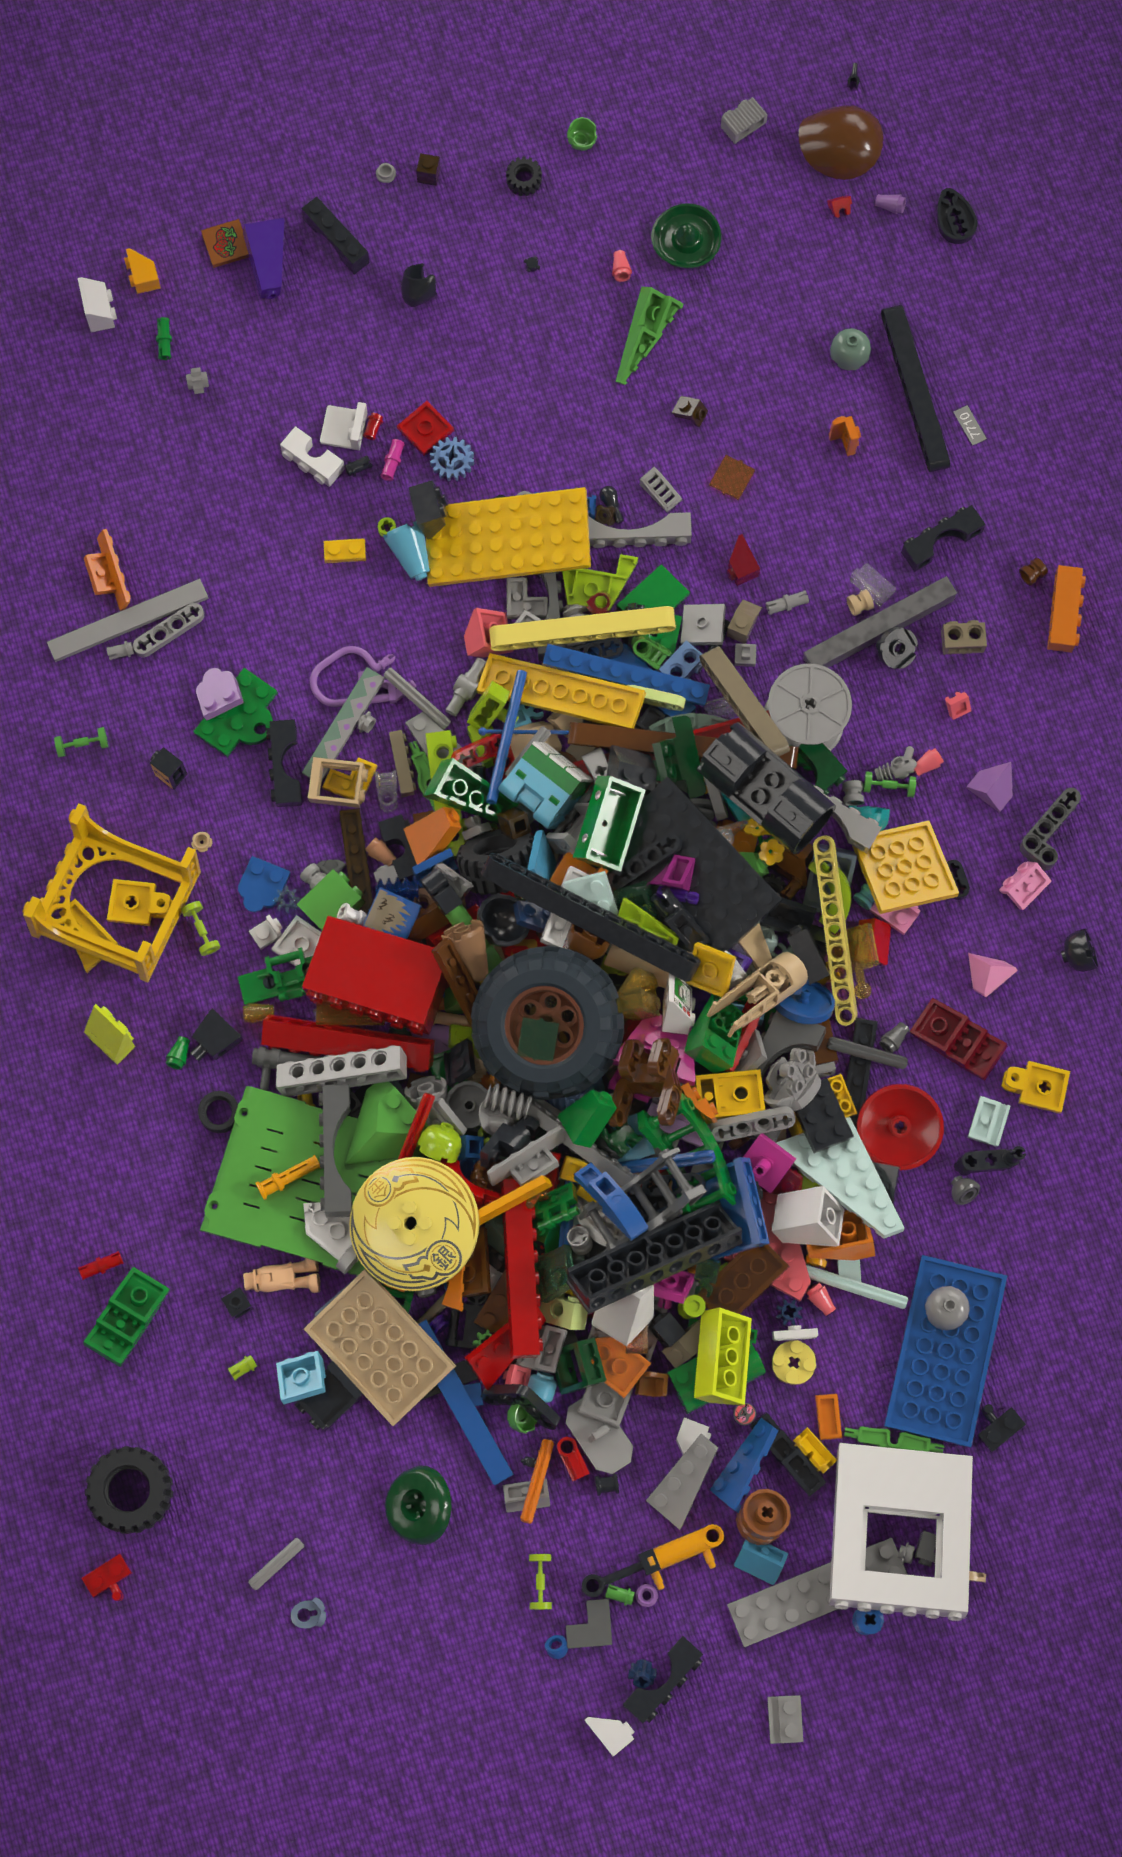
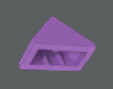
M1011 762L979 771L966 787L999 813L1013 796Z

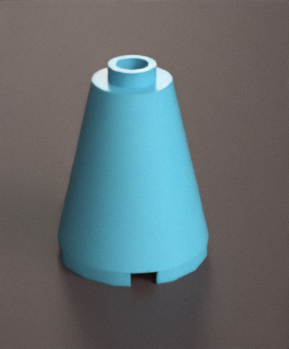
M415 521L413 522L414 526L410 527L405 524L387 532V535L383 537L409 577L419 581L428 577L427 572H430L425 535Z

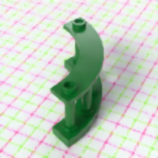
M682 1093L676 1114L677 1116L682 1113L690 1124L670 1134L664 1133L660 1128L658 1115L655 1117L650 1116L645 1110L637 1113L638 1130L648 1139L654 1149L659 1147L661 1151L667 1148L672 1150L674 1149L672 1145L674 1141L696 1131L704 1145L690 1152L713 1150L716 1160L712 1163L714 1168L700 1175L704 1177L705 1181L717 1176L720 1190L697 1200L691 1206L688 1203L682 1208V1216L723 1197L732 1206L736 1204V1187L732 1183L722 1152L706 1122L695 1108L691 1098H687ZM678 1167L682 1174L686 1173L684 1167ZM695 1178L694 1182H689V1185H692L694 1188L699 1184V1181L695 1180Z

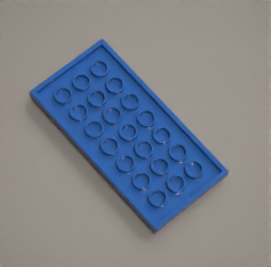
M921 1255L884 1427L971 1448L1007 1275ZM942 1286H952L960 1289L969 1301L970 1311L967 1320L960 1327L953 1330L938 1329L927 1318L925 1310L927 1298L935 1289Z

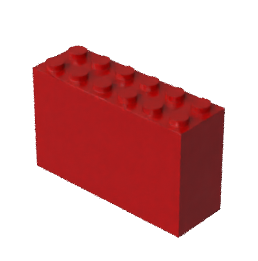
M327 916L302 988L306 996L310 998V1001L315 1004L322 1005V1003L330 1004L332 1009L338 1011L346 1009L354 1016L362 1017V1015H366L374 1022L391 1023L390 1026L402 1030L405 1027L411 1029L410 1032L422 1036L423 1033L430 1035L448 982L432 953L434 947Z

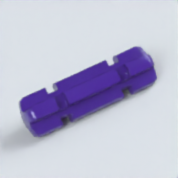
M659 886L657 896L666 899L662 895L663 891L661 890L664 886ZM670 888L680 902L686 903L687 901L690 904L696 905L699 901V894L690 891L688 893L685 890Z

